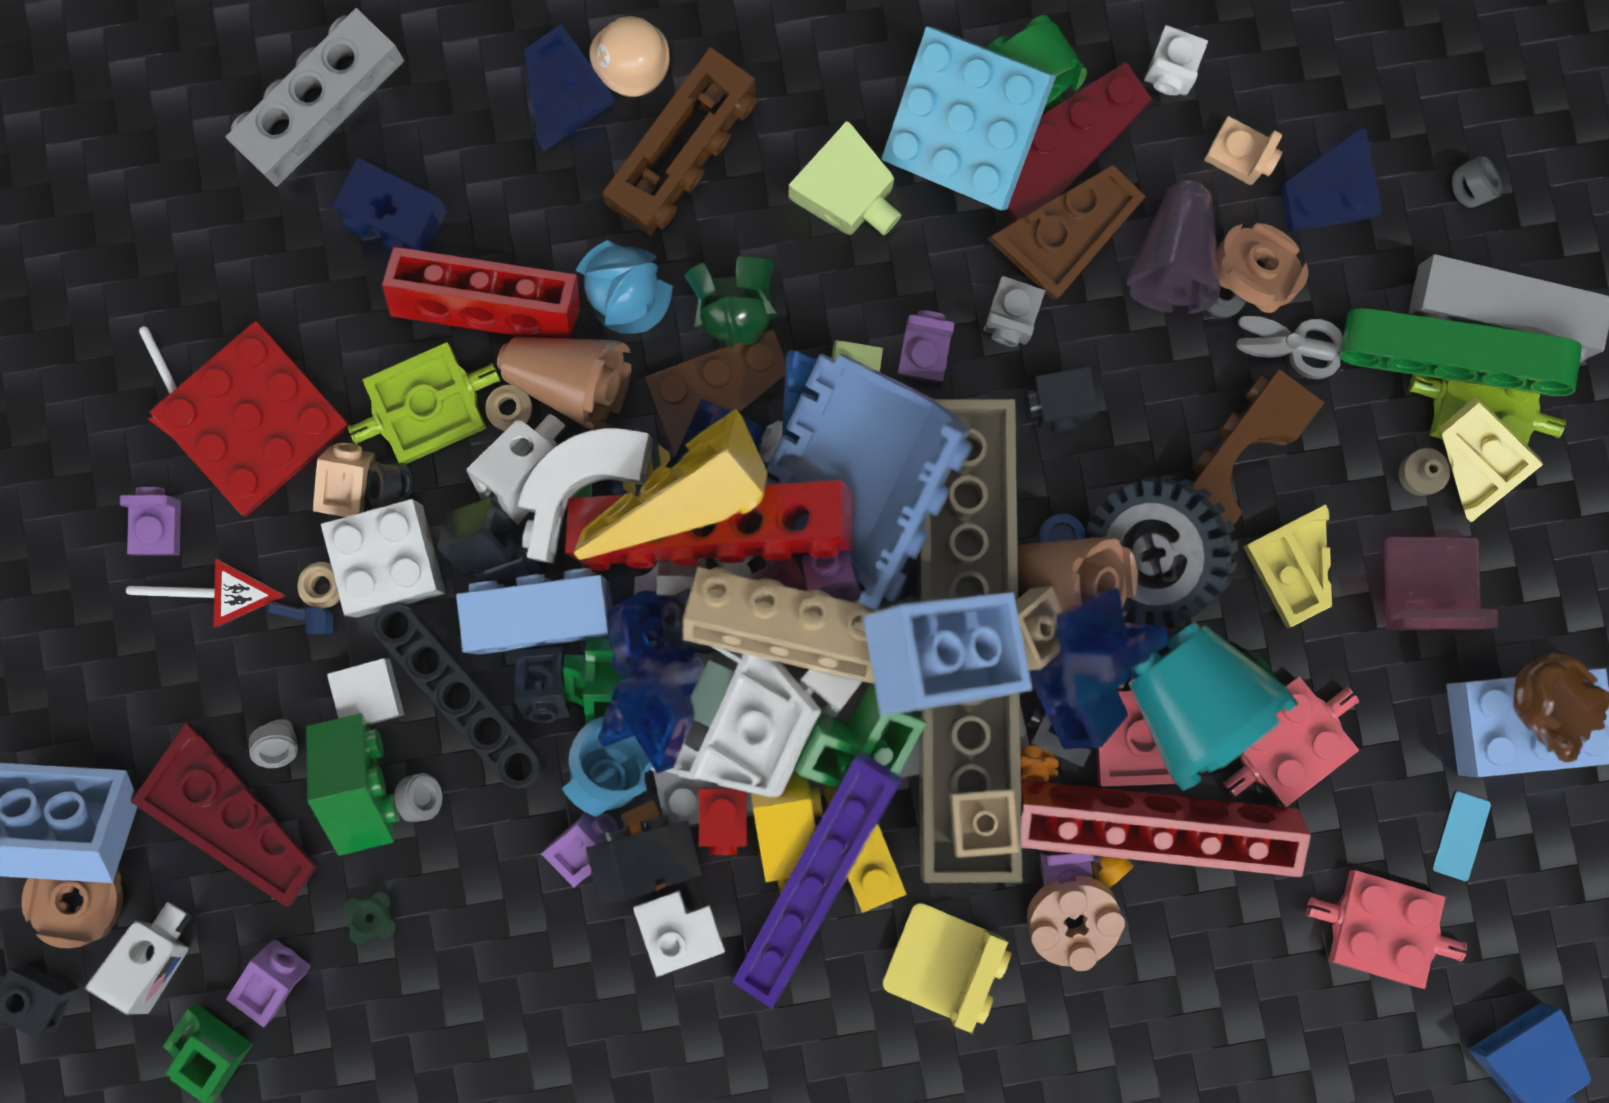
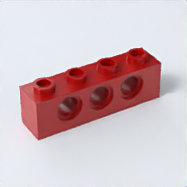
M393 247L382 283L389 312L393 317L523 337L572 339L580 310L577 275L398 247Z

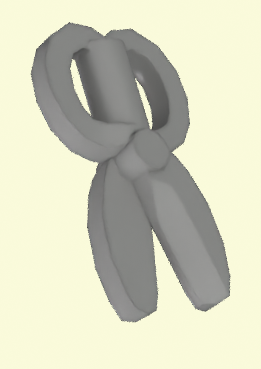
M1243 316L1238 320L1239 326L1263 337L1238 339L1236 346L1245 353L1267 358L1289 354L1292 367L1299 374L1311 379L1330 377L1340 367L1338 352L1341 349L1343 336L1340 329L1331 322L1311 319L1301 323L1294 333H1291L1281 324L1263 317ZM1309 330L1324 332L1331 338L1332 343L1306 338V332ZM1301 355L1325 360L1328 364L1322 369L1313 368L1302 360Z

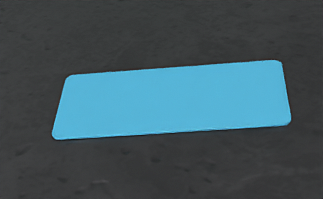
M1462 792L1455 793L1433 866L1434 871L1462 881L1469 880L1491 807L1489 801Z

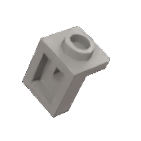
M1002 276L983 331L992 333V340L1006 346L1017 347L1018 343L1026 345L1032 336L1033 326L1045 290Z

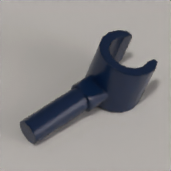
M271 602L268 610L270 613L297 620H305V634L333 633V614L328 609L314 607L297 608L277 602Z

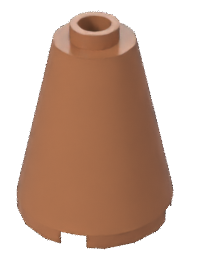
M514 337L509 343H505L501 347L497 358V367L501 370L504 381L592 431L609 429L612 425L606 423L605 420L610 412L619 414L631 377V364L623 362V352L630 353V349L625 343L616 340Z
M1110 537L1021 544L1017 546L1018 591L1024 594L1030 588L1052 586L1059 606L1068 621L1086 631L1095 633L1111 631L1125 618L1127 612L1121 610L1127 597L1134 599L1137 590L1138 570L1135 557L1129 548L1123 547L1119 543L1121 541Z

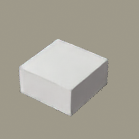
M383 658L327 674L338 718L362 713L367 724L370 725L404 715L390 659Z

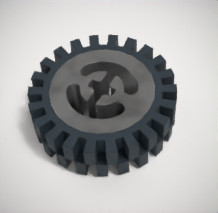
M1165 475L1157 479L1156 476L1147 477L1113 492L1107 497L1108 501L1100 504L1095 510L1094 514L1097 515V518L1090 521L1086 529L1087 532L1092 533L1091 538H1115L1121 541L1119 543L1123 547L1129 548L1134 554L1138 570L1137 590L1134 599L1127 597L1121 611L1127 612L1125 618L1131 614L1136 615L1135 622L1143 625L1149 621H1154V626H1165L1170 622H1174L1175 625L1196 616L1213 604L1220 597L1219 594L1227 589L1231 582L1228 576L1236 569L1237 560L1232 559V554L1238 550L1237 540H1230L1229 533L1235 530L1232 520L1224 522L1220 515L1226 509L1220 502L1213 505L1208 500L1212 494L1205 488L1197 491L1193 488L1195 482L1187 479L1178 482L1175 481L1176 476ZM1156 519L1171 525L1160 530L1155 529L1140 537L1134 543L1136 530L1144 520ZM1154 546L1156 548L1164 547L1166 556L1164 553L1156 554ZM1185 557L1187 558L1184 574L1179 580L1162 581L1151 577L1161 571L1164 573L1180 564Z

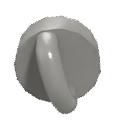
M278 719L253 731L249 737V753L254 763L265 768H278L294 760L298 753V743L292 722Z
M421 773L404 777L395 790L394 800L398 812L405 821L417 822L432 819L438 814L442 806L443 795L437 780L431 775Z

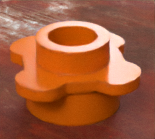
M1037 746L1020 748L1021 780L1048 782L1049 779L1058 777V770L1055 768L1059 767V761L1054 759L1053 753Z

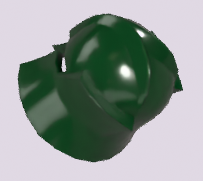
M737 256L736 277L713 278L705 262L687 271L684 276L692 287L697 302L694 327L705 330L708 335L723 341L729 348H733L738 342L744 345L756 343L763 335V331L768 327L770 320L779 317L769 290L770 278L775 263L761 258Z

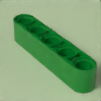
M1359 308L1350 310L1347 313L1339 356L1344 362L1361 367L1550 396H1567L1573 394L1576 390L1582 344L1576 340L1559 336Z

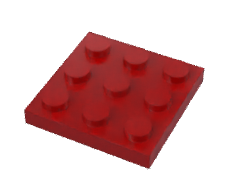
M257 321L252 323L150 411L236 510L245 517L348 429V426H351Z

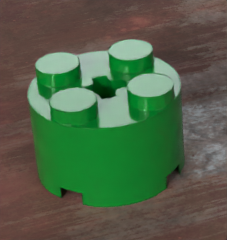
M1047 15L1035 18L1022 32L1009 39L1008 36L999 37L987 47L990 50L1056 75L1042 115L1064 102L1065 100L1061 93L1070 85L1076 91L1082 85L1087 75V70L1059 27L1051 22Z

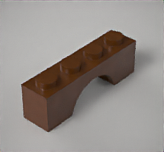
M1280 369L1267 379L1260 375L1244 395L1250 402L1239 415L1233 411L1217 432L1223 437L1213 451L1206 448L1190 468L1195 473L1191 480L1195 482L1193 488L1197 491L1205 488L1212 494L1208 500L1213 505L1220 502L1226 509V511L1220 514L1224 522L1232 520L1234 525L1242 515V511L1235 501L1232 492L1231 474L1234 463L1243 449L1250 444L1258 442H1271L1286 446L1297 440L1324 404L1322 400ZM1161 521V522H1163L1165 525L1171 526L1170 524H1168V523H1166V522H1164V521Z

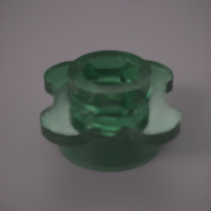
M377 892L369 899L351 898L346 902L344 913L348 916L347 922L351 941L356 944H364L370 938L380 936L386 939L394 934L396 924L390 919L388 907L391 904V900L386 893ZM367 914H372L374 916L373 922H367Z

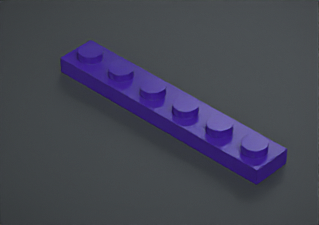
M863 752L855 758L732 983L770 1008L776 1004L903 777Z

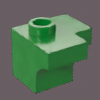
M587 638L585 655H565L563 672L566 699L584 707L586 725L590 721L602 716L621 715L635 718L637 692L634 638Z
M195 1003L187 1009L163 1046L174 1059L166 1074L171 1077L170 1080L202 1103H213L253 1044Z

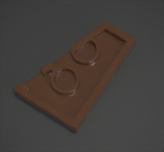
M1112 165L987 239L1040 289L1045 290V293L1052 300L1058 299L1146 196Z
M774 329L764 332L760 339L752 345H744L738 342L733 348L726 346L645 376L677 463L690 451L686 444L733 410L736 409L740 413L745 408H749L785 379L786 361Z

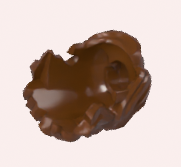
M1563 652L1543 654L1537 660L1526 665L1517 675L1513 695L1514 711L1526 728L1532 731L1539 742L1545 745L1547 752H1553L1559 761L1568 763L1578 759V755L1581 753L1580 750L1583 747L1582 741L1586 743L1587 740H1590L1592 731L1605 728L1603 721L1607 719L1606 711L1609 708V691L1593 684L1598 679L1577 658Z

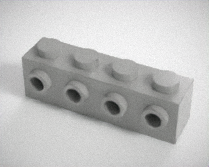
M1434 254L1418 266L1408 314L1570 338L1582 344L1580 363H1582L1585 359L1603 352L1605 349L1609 329V296Z

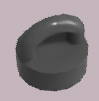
M1478 156L1464 163L1453 174L1451 182L1453 193L1459 203L1466 207H1476L1501 195L1502 184L1493 164L1486 157ZM1464 177L1473 196L1468 195L1464 188Z

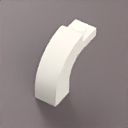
M600 429L574 436L551 450L531 472L521 492L517 506L525 511L535 513L534 521H527L523 534V548H528L527 557L536 561L554 564L568 498H573L585 486L602 480H617L644 485L647 480L654 439L648 433L638 431Z

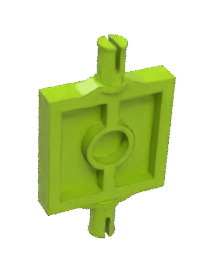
M446 342L363 379L371 398L373 417L348 426L349 433L352 434L351 437L356 445L381 433L390 442L399 464H408L486 429L485 422L477 407L476 391L501 381L493 363L467 374L459 366L451 346Z
M1413 375L1409 382V392L1434 398L1435 416L1430 436L1443 439L1439 427L1476 396L1527 446L1530 435L1534 430L1559 438L1564 431L1562 426L1566 424L1565 419L1540 412V394L1446 379L1438 381L1420 375Z

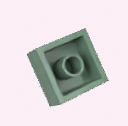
M709 660L682 714L711 727L735 672Z

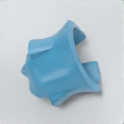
M609 240L597 245L588 252L576 268L577 272L584 275V289L590 308L597 319L608 329L629 334L648 331L658 324L667 312L672 299L673 286L660 279L657 280V265L651 262L657 257L656 255L635 247H621Z
M611 715L602 716L590 721L580 730L569 751L570 782L562 788L565 795L581 810L595 817L606 810L619 808L629 803L635 796L647 790L644 782L645 772H648L656 763L662 760L660 747L654 735L644 724L632 717Z

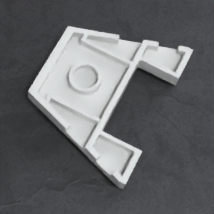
M713 647L736 661L738 666L701 747L671 728H661L656 741L660 747L662 760L656 763L650 770L674 773L688 779L705 780L718 783L719 786L768 797L781 796L821 709L781 662Z

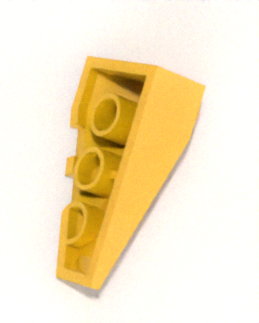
M735 409L702 431L686 444L690 451L684 455L679 463L671 469L662 464L651 473L652 477L642 486L640 495L636 497L631 492L625 494L582 529L574 550V554L579 560L723 521L737 511L746 513L758 505L764 496L767 471L740 413Z

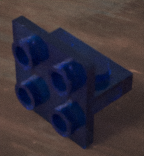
M1109 587L1056 615V636L1060 644L1064 670L1063 681L1067 690L1069 707L1081 709L1131 680L1132 665L1149 661L1151 654L1168 645L1166 626L1124 623L1119 588Z
M695 658L683 663L674 661L664 666L660 671L642 677L634 675L622 680L614 689L597 738L602 747L635 736L657 774L674 768L696 715L690 697L704 668L700 659Z

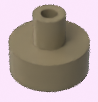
M1430 448L1419 449L1408 454L1402 460L1399 467L1401 484L1408 492L1418 496H1426L1440 491L1445 487L1450 478V466L1447 459L1439 451Z

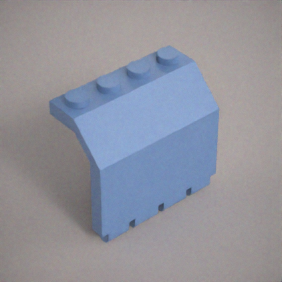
M820 354L806 383L807 387L820 393V396L817 399L806 393L801 394L786 426L789 431L800 436V439L797 441L789 436L782 435L766 469L769 473L780 478V482L778 483L766 477L765 485L843 480L854 493V550L849 551L856 577L866 588L858 601L877 610L887 599L894 602L903 588L907 576L901 573V570L908 556L913 559L918 556L927 539L928 532L922 530V527L929 513L937 515L946 501L950 489L943 485L951 468L959 471L970 452L972 445L965 440L971 428L936 400L845 354L838 355L836 360ZM809 514L798 517L793 524L792 531L803 529L809 521Z

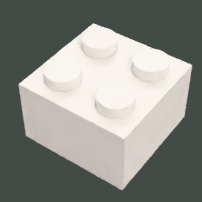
M411 499L321 524L344 615L358 618L377 613L381 608L389 604L406 605L446 594L424 507L417 501Z

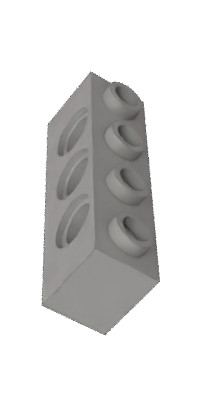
M357 8L348 16L344 15L338 18L330 27L329 35L316 48L311 47L302 53L297 60L296 68L284 79L273 82L265 91L264 99L252 111H246L238 116L231 126V132L225 136L276 187L404 62L395 44ZM347 56L355 57L351 67L346 70H336V65L342 58ZM313 88L322 89V93L316 101L311 103L304 102V97L309 90ZM289 120V126L285 132L279 135H272V128L278 121Z

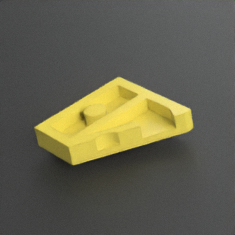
M1477 396L1439 427L1466 518L1470 522H1473L1543 465L1540 457Z
M1326 505L1243 546L1286 628L1293 627L1332 607L1331 583L1328 580V570L1331 566L1330 548H1327L1326 520H1329V510Z

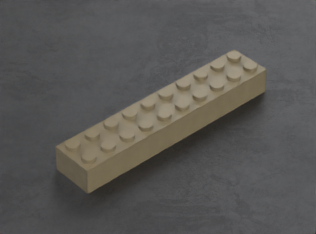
M1015 399L936 400L971 428L965 441L971 444L972 447L960 470L956 471L951 468L943 486L949 488L950 491L941 510L937 515L929 513L922 527V530L928 532V536L917 556V604L1013 592L1016 601L1018 599ZM1019 693L918 710L927 723L919 737L920 878L924 883L1022 882ZM1005 789L1014 790L1019 852L956 857L954 855L950 794Z

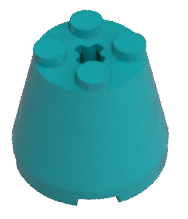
M1195 621L1165 642L1170 650L1162 657L1155 651L1127 671L1133 678L1128 684L1168 773L1182 791L1193 787L1202 780L1196 772L1200 771L1203 773L1208 771L1210 773L1220 766L1224 767L1280 723L1276 714L1285 709L1291 711L1298 705V701L1286 686L1206 625L1199 628Z

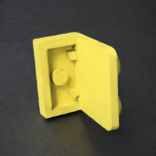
M916 903L910 911L884 975L883 987L891 994L950 1018L954 1026L972 1033L976 1022L983 1024L990 1012L993 997L987 994L994 977L1001 979L1009 964L1011 952L1005 950L1008 942L1001 935L924 903Z

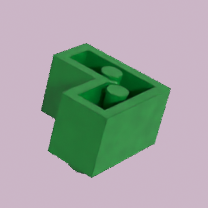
M869 683L848 723L823 713L819 714L795 768L801 776L839 789L853 761L863 752L899 775L927 723L918 710L881 716L876 687L874 684Z
M362 713L306 726L308 803L337 854L340 856L393 843V823L399 822L400 815L396 808L394 794H386L383 773L377 764V758L384 755L379 731L377 729H370Z

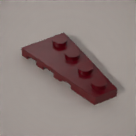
M1127 62L1041 116L1008 209H1006L1013 222L1062 195L1151 101L1150 96Z
M185 723L131 801V803L286 907L292 905L318 867L313 859L191 723Z

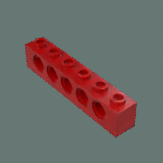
M843 480L765 485L764 496L758 505L746 513L737 511L727 519L716 522L715 529L708 536L702 537L704 526L668 535L658 540H650L581 560L574 554L581 530L624 495L568 498L565 553L582 564V568H592V571L610 569V564L626 563L627 566L633 568H651L654 566L655 561L670 560L675 565L693 566L699 564V559L716 558L717 561L723 563H741L745 561V556L762 555L767 560L783 561L790 559L792 553H809L810 556L817 558H832L838 556V551L854 550V493ZM809 514L807 525L799 531H792L795 520L802 515ZM763 517L760 528L752 534H747L750 522L756 518Z
M1020 779L1021 848L1302 877L1311 834L1298 809Z

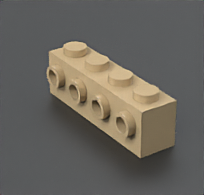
M698 567L684 616L683 640L874 684L863 616L883 611L884 609L878 608L874 610L859 601L849 602L832 598L828 593L820 590L801 591L784 587L783 584L772 579H760L757 581L739 577L734 572L724 568L709 570Z

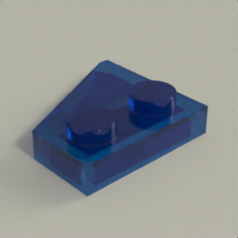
M562 24L524 49L537 129V141L543 151L615 103L613 95Z
M1360 129L1280 188L1289 232L1377 218L1382 214L1366 129Z

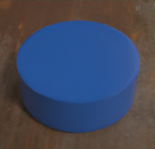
M1056 514L1048 518L1041 525L1037 538L1038 543L1086 539L1083 525L1078 519L1068 514Z

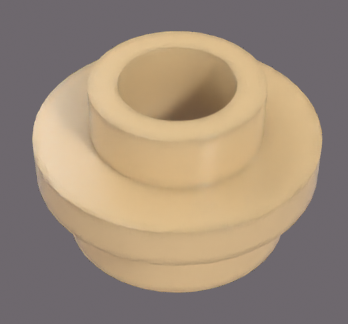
M504 385L496 388L486 401V415L489 421L500 430L506 431L518 420L527 424L531 418L532 402L527 393L513 385ZM506 400L516 402V410L511 415H503L500 411L501 404Z
M316 562L307 566L301 572L297 588L301 599L306 604L314 608L324 609L332 607L340 601L331 564ZM326 577L330 582V588L326 593L319 594L315 588L318 579Z

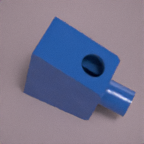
M1544 1002L1539 1003L1469 1048L1472 1056L1514 1103H1577L1573 1094L1591 1082V1076L1564 1013L1560 1008Z

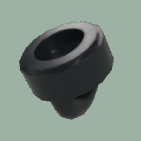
M374 462L371 464L367 473L366 494L369 502L374 507L381 508L407 501L411 496L414 484L410 468L406 464L394 462Z

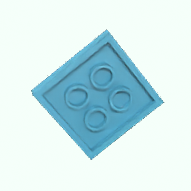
M926 27L881 160L994 208L1006 210L1008 209L1056 75L937 28Z

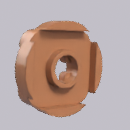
M1255 223L1252 228L1241 229L1243 224L1235 226L1218 246L1216 252L1218 267L1214 272L1215 279L1219 285L1226 289H1231L1242 299L1255 304L1261 311L1275 312L1281 305L1291 302L1304 287L1308 278L1307 264L1305 262L1301 267L1300 261L1296 256L1300 251L1299 247L1289 236L1277 228L1261 223ZM1258 260L1266 264L1265 268L1260 267L1256 262Z
M117 869L113 883L28 878L22 893V912L26 921H31L33 928L38 932L36 935L43 942L54 947L77 948L105 937L117 922L123 906V889L120 883L121 875L119 870ZM73 887L78 888L79 894L83 896V905L77 906L75 913L69 911V903L62 901L63 893L72 892Z
M1074 876L1075 881H1067L1060 884L1058 879L1041 888L1031 900L1027 909L1028 932L1033 946L1043 958L1060 966H1071L1076 971H1086L1091 969L1097 960L1107 955L1114 948L1125 927V921L1113 892L1101 881L1088 876ZM1080 914L1084 915V923L1076 928H1068L1065 922L1068 917L1076 919Z

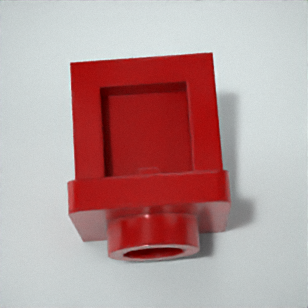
M699 788V846H709V854L736 855L737 846H747L746 791L733 788Z

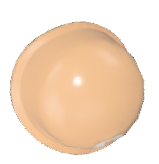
M627 16L613 21L596 35L590 48V60L595 74L608 88L621 95L637 97L653 91L663 81L669 67V48L664 35L659 29L642 18Z

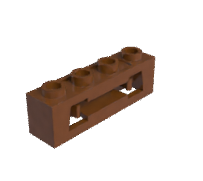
M710 47L602 192L606 206L649 236L652 235L657 226L661 229L665 228L677 211V206L674 203L685 190L690 193L701 180L704 174V170L701 168L711 154L715 157L718 156L728 143L731 134L727 131L737 118L743 121L754 108L757 102V97L754 96L756 93L755 78ZM700 100L701 106L699 109L705 112L707 116L666 170L667 179L661 185L659 181L660 176L654 173V170L695 116L693 107ZM724 101L720 108L717 110L720 103Z

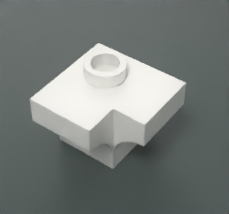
M680 890L633 907L656 977L725 953L710 905L689 910L684 904Z

